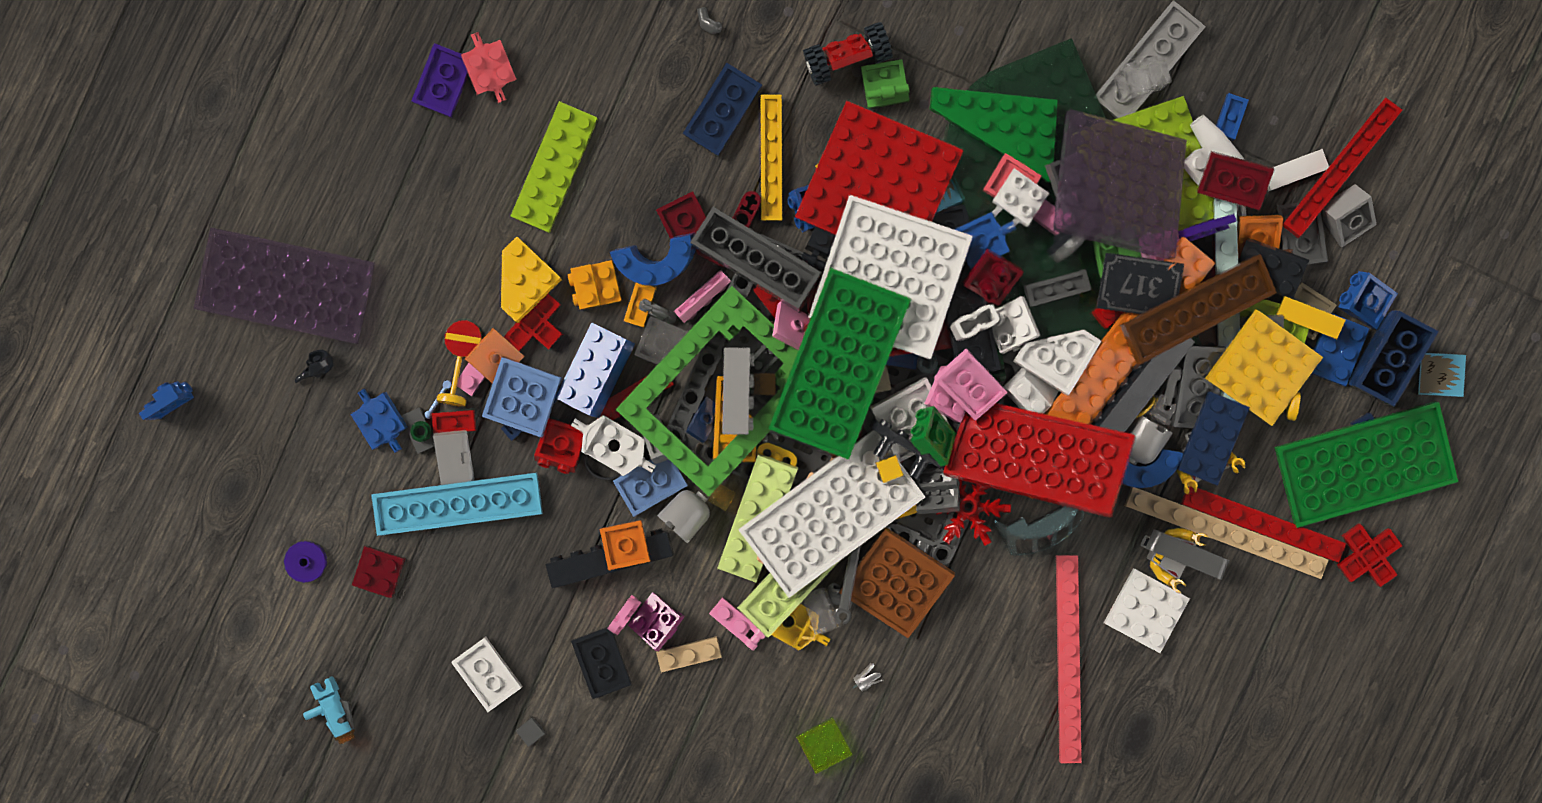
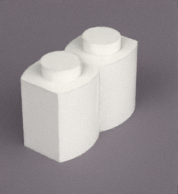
M986 305L970 315L959 318L950 326V329L956 340L961 341L975 335L978 331H983L993 326L1000 318L993 305Z

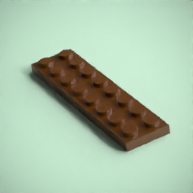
M1258 254L1121 324L1120 327L1136 364H1142L1277 292L1262 256Z

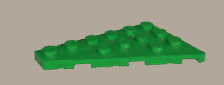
M938 87L931 89L930 110L943 116L946 121L962 128L964 132L978 141L984 142L989 148H993L1003 155L1006 153L1040 174L1041 179L1045 183H1051L1045 165L1054 162L1058 100Z

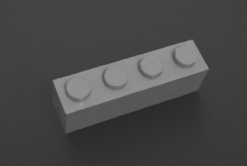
M724 348L723 435H749V430H753V418L749 417V409H753V396H749V388H754V375H750V366H754V353H750V348Z

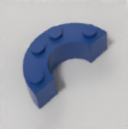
M695 232L671 238L668 255L661 261H651L644 258L639 253L636 245L615 249L610 254L616 267L628 279L643 285L664 284L683 273L693 259L696 249L690 242L695 236Z
M1162 449L1157 458L1149 464L1133 465L1128 462L1122 484L1136 488H1147L1166 481L1178 468L1183 453Z

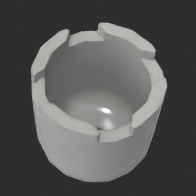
M1143 415L1136 418L1124 432L1133 434L1136 437L1129 462L1135 465L1137 462L1142 464L1153 462L1173 433L1155 421L1145 418Z
M684 490L657 516L669 528L672 529L675 526L674 531L688 543L710 516V509L705 503L708 499L699 491L695 494L692 491Z

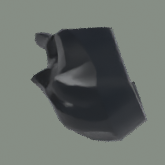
M325 350L310 352L309 358L306 361V365L309 367L305 368L295 378V383L308 377L315 376L319 378L322 374L328 373L333 367L331 354Z

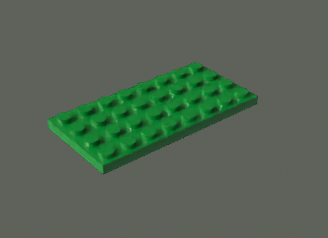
M830 267L768 429L849 460L912 298Z
M1437 401L1274 447L1293 523L1297 528L1458 482L1440 403Z

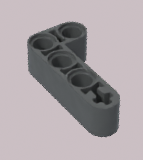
M1153 529L1145 548L1222 580L1230 560Z

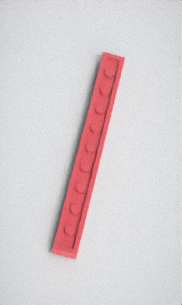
M1056 555L1059 762L1082 763L1078 555Z

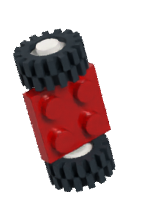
M878 22L864 27L866 40L862 34H853L843 41L831 42L823 48L820 47V44L803 49L805 61L814 85L817 86L831 81L829 64L832 70H836L869 57H873L876 64L893 58L891 45L883 24Z

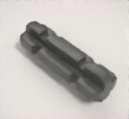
M647 299L640 301L638 308L641 311L647 312L660 320L664 319V322L673 324L676 321V313L670 310L668 312V309L658 304H651L652 302Z

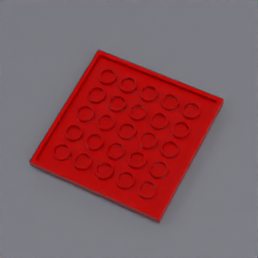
M846 101L795 218L836 235L849 196L852 195L932 222L964 150Z

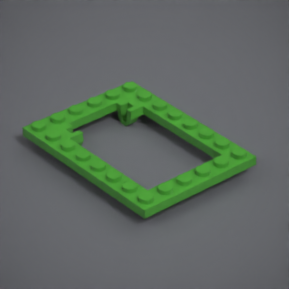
M733 286L724 293L616 409L707 496L714 492L771 431L768 428L798 353L797 349L772 337L774 325ZM745 327L784 363L775 373V385L780 390L753 418V430H749V435H737L713 462L707 466L650 413L647 407L718 332L730 342Z

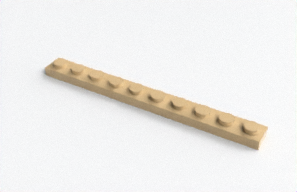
M1131 487L1124 505L1196 533L1207 534L1209 538L1322 579L1328 563V559L1135 487Z

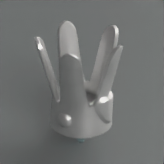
M870 663L861 674H857L853 678L856 683L852 687L853 689L858 686L861 691H864L871 687V685L884 681L873 682L881 677V674L876 672L865 677L874 667L873 663Z

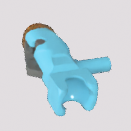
M331 676L324 681L326 689H323L320 683L311 685L315 700L318 699L320 706L304 712L303 715L305 720L320 714L322 716L325 715L326 724L334 735L335 741L338 740L339 744H343L355 738L353 718L349 701L340 698L337 691L339 690L335 678Z

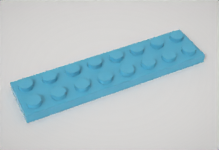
M538 473L372 494L377 536L543 514Z

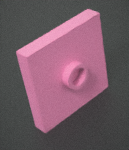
M780 301L777 304L772 337L799 350L809 324V316L802 311L800 313Z

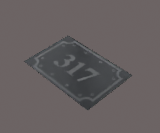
M1106 253L1097 308L1142 314L1179 295L1184 264Z

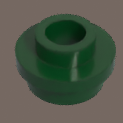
M418 421L412 425L410 433L415 441L424 442L431 437L432 429L427 422ZM419 428H424V435L418 433Z

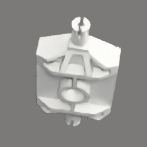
M601 416L590 425H585L576 418L573 421L575 423L571 424L572 427L583 434L582 452L612 468L622 476H625L638 466L651 473L656 465L645 460V440L606 416ZM613 439L620 443L619 450L615 452L611 451L608 446L609 442Z

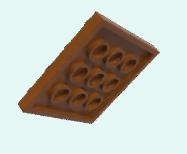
M885 527L857 565L851 601L909 638L955 577V572ZM843 586L841 587V589H840V591H839L840 594H842Z

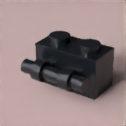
M815 227L805 247L812 254L809 255L803 252L800 260L807 262L811 267L815 266L824 271L827 263L817 259V257L820 256L828 260L836 235Z

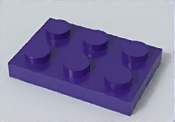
M434 43L411 102L452 118L469 75L461 53Z
M1235 213L1178 231L1179 239L1185 237L1189 241H1194L1230 229L1229 224L1237 222Z

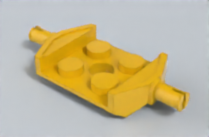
M799 604L789 615L794 619L792 626L787 627L782 623L771 634L797 650H801L815 640L825 646L830 641V638L818 631L819 613L802 604Z

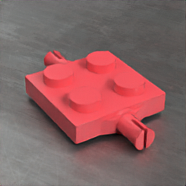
M479 32L471 34L475 48L461 54L476 94L494 91L498 103L505 101L506 98L502 87L517 79L501 40L490 44H483Z

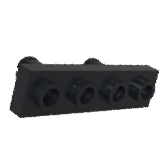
M875 419L872 420L869 426L882 434V439L873 452L874 455L884 460L892 445L897 443L917 456L908 471V474L919 480L926 466L931 463L942 470L945 469V466H940L930 453L922 455L914 447L911 440L908 439L910 437L909 434L901 429L898 432L891 429L893 425L883 419L880 422Z

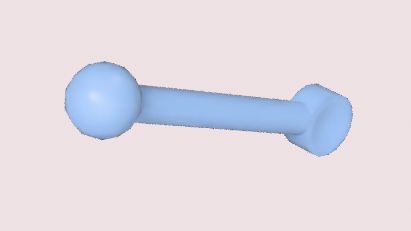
M450 381L443 382V388L440 393H445L447 389L451 388L452 384ZM436 400L429 411H426L424 414L427 419L432 418V412L439 403Z

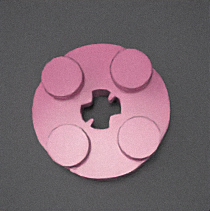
M631 595L607 629L618 635L642 602Z

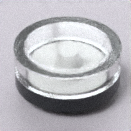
M1077 222L1068 230L1064 228L1053 238L1054 243L1046 252L1056 263H1059L1071 255L1085 241L1089 233Z

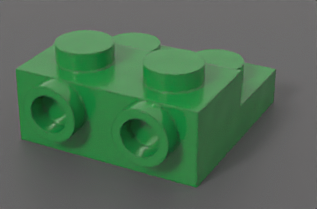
M934 406L918 410L915 414L917 419L916 425L911 429L912 444L922 455L930 453L940 466L948 465L956 432Z

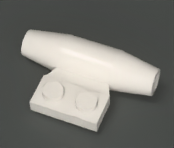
M1202 115L1190 124L1202 148L1193 151L1181 165L1198 186L1210 151L1244 160L1243 156L1223 131L1206 116Z

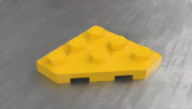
M518 237L502 250L501 308L516 323L524 318L562 280Z

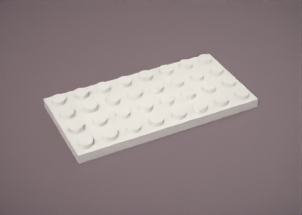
M872 430L855 443L849 460L837 456L738 529L788 598L925 498L900 462L899 465L903 476L883 483L876 466V462L883 459L873 454L882 437L875 430ZM891 449L889 450L885 459L894 456Z

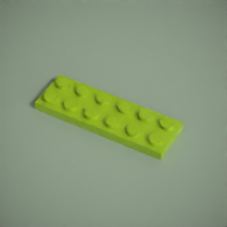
M559 101L511 213V217L548 233L551 232L596 126L597 117Z

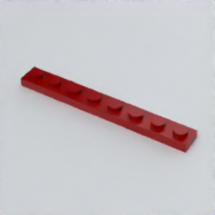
M1385 97L1284 221L1282 226L1299 238L1402 112V109Z
M1189 486V494L1185 493L1183 496L1182 505L1338 563L1346 543L1304 527L1297 528L1293 523L1199 488L1195 492L1194 488Z

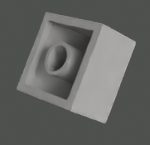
M1356 184L1331 199L1321 211L1323 222L1340 247L1345 246L1377 225L1372 197Z

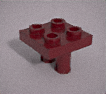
M987 248L963 281V285L984 297L985 301L993 302L999 306L1024 272L1022 268Z

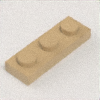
M717 636L656 652L661 672L722 658Z

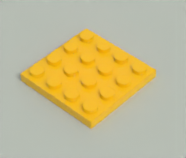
M1255 309L1205 379L1238 403L1250 407L1249 411L1273 426L1323 357L1262 312Z

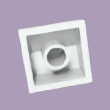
M1023 367L1003 386L1008 392L1009 398L1020 409L1044 414L1052 406L1059 391Z

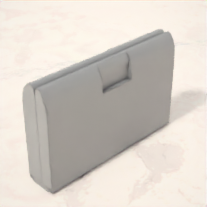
M467 431L434 433L433 439L441 485L474 481Z

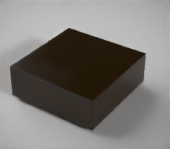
M754 373V395H775L776 374Z

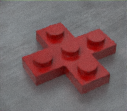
M548 293L524 318L515 323L504 338L518 351H521L533 336L547 349H550L563 335L548 321L561 304Z
M1357 524L1341 535L1353 551L1351 555L1337 564L1349 582H1353L1365 572H1368L1376 585L1382 587L1397 576V573L1386 557L1402 547V544L1391 529L1387 528L1371 539L1361 524Z

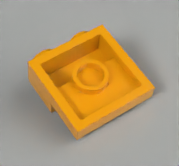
M612 260L570 269L571 274H568L570 286L575 287L576 294H572L575 307L579 306L580 310L622 301Z

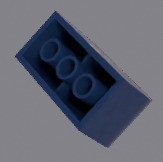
M1391 311L1378 327L1353 370L1349 385L1387 405L1395 406L1439 331L1401 311Z

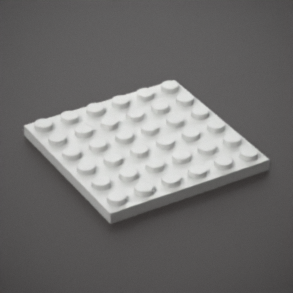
M850 195L808 318L811 319L831 267L912 298L893 347L931 359L973 236Z

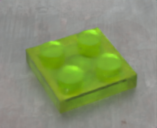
M834 717L796 736L815 774L853 755Z

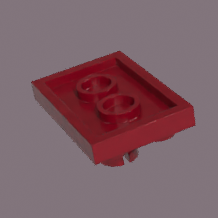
M1210 151L1197 193L1260 210L1275 169Z

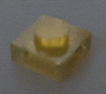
M720 484L711 494L708 501L726 511L736 492Z

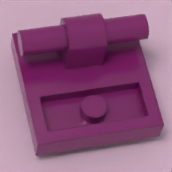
M652 592L628 626L655 651H660L666 641L671 639L677 631L678 625L685 616L679 611L676 612L661 597Z

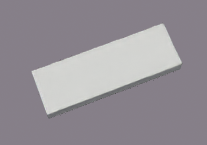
M1323 149L1273 167L1275 170L1268 186V191L1327 170L1329 165Z

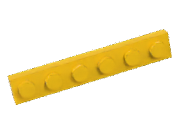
M761 95V221H782V95Z

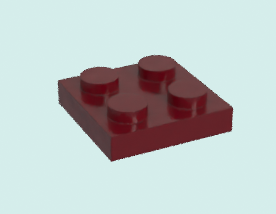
M693 191L656 209L670 239L694 232L696 234L706 219Z
M367 545L364 546L352 586L392 598L405 558Z

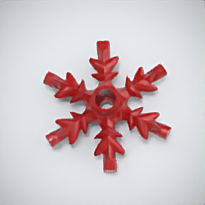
M959 480L960 511H956L957 518L950 519L953 523L944 527L945 530L949 531L944 536L943 541L950 544L955 535L957 538H960V527L965 529L963 522L971 520L972 525L970 529L975 528L974 538L977 539L980 536L984 546L992 542L986 533L991 532V529L982 524L986 521L979 519V513L984 511L989 516L991 512L996 517H1001L999 512L1011 513V504H1000L1001 499H997L992 503L988 499L985 503H981L979 500L980 495H986L987 493L984 490L991 487L979 484L975 486L972 484L974 492L967 494L964 491L966 484L962 486L963 480ZM971 503L973 506L972 510H965V504Z

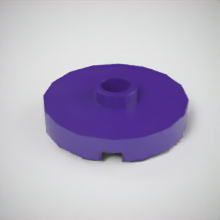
M311 541L297 542L285 554V570L296 581L303 583L314 581L325 570L327 565L326 553L321 546ZM303 558L307 560L306 566L302 564Z

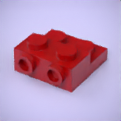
M549 418L543 437L540 438L534 454L535 461H538L537 464L543 468L554 466L557 467V471L560 473H575L581 456L582 432L570 424Z

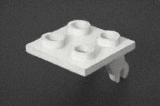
M1014 168L992 201L997 205L992 213L996 217L1004 209L1015 217L1013 226L1021 222L1027 227L1049 193Z

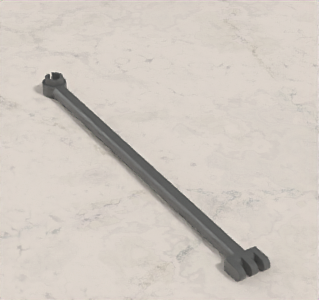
M891 385L890 394L884 391L875 393L873 397L877 398L878 403L895 394L896 386ZM861 545L849 553L840 605L834 614L835 620L839 624L842 622L839 618L841 613L847 614L843 624H847L851 620L849 609Z

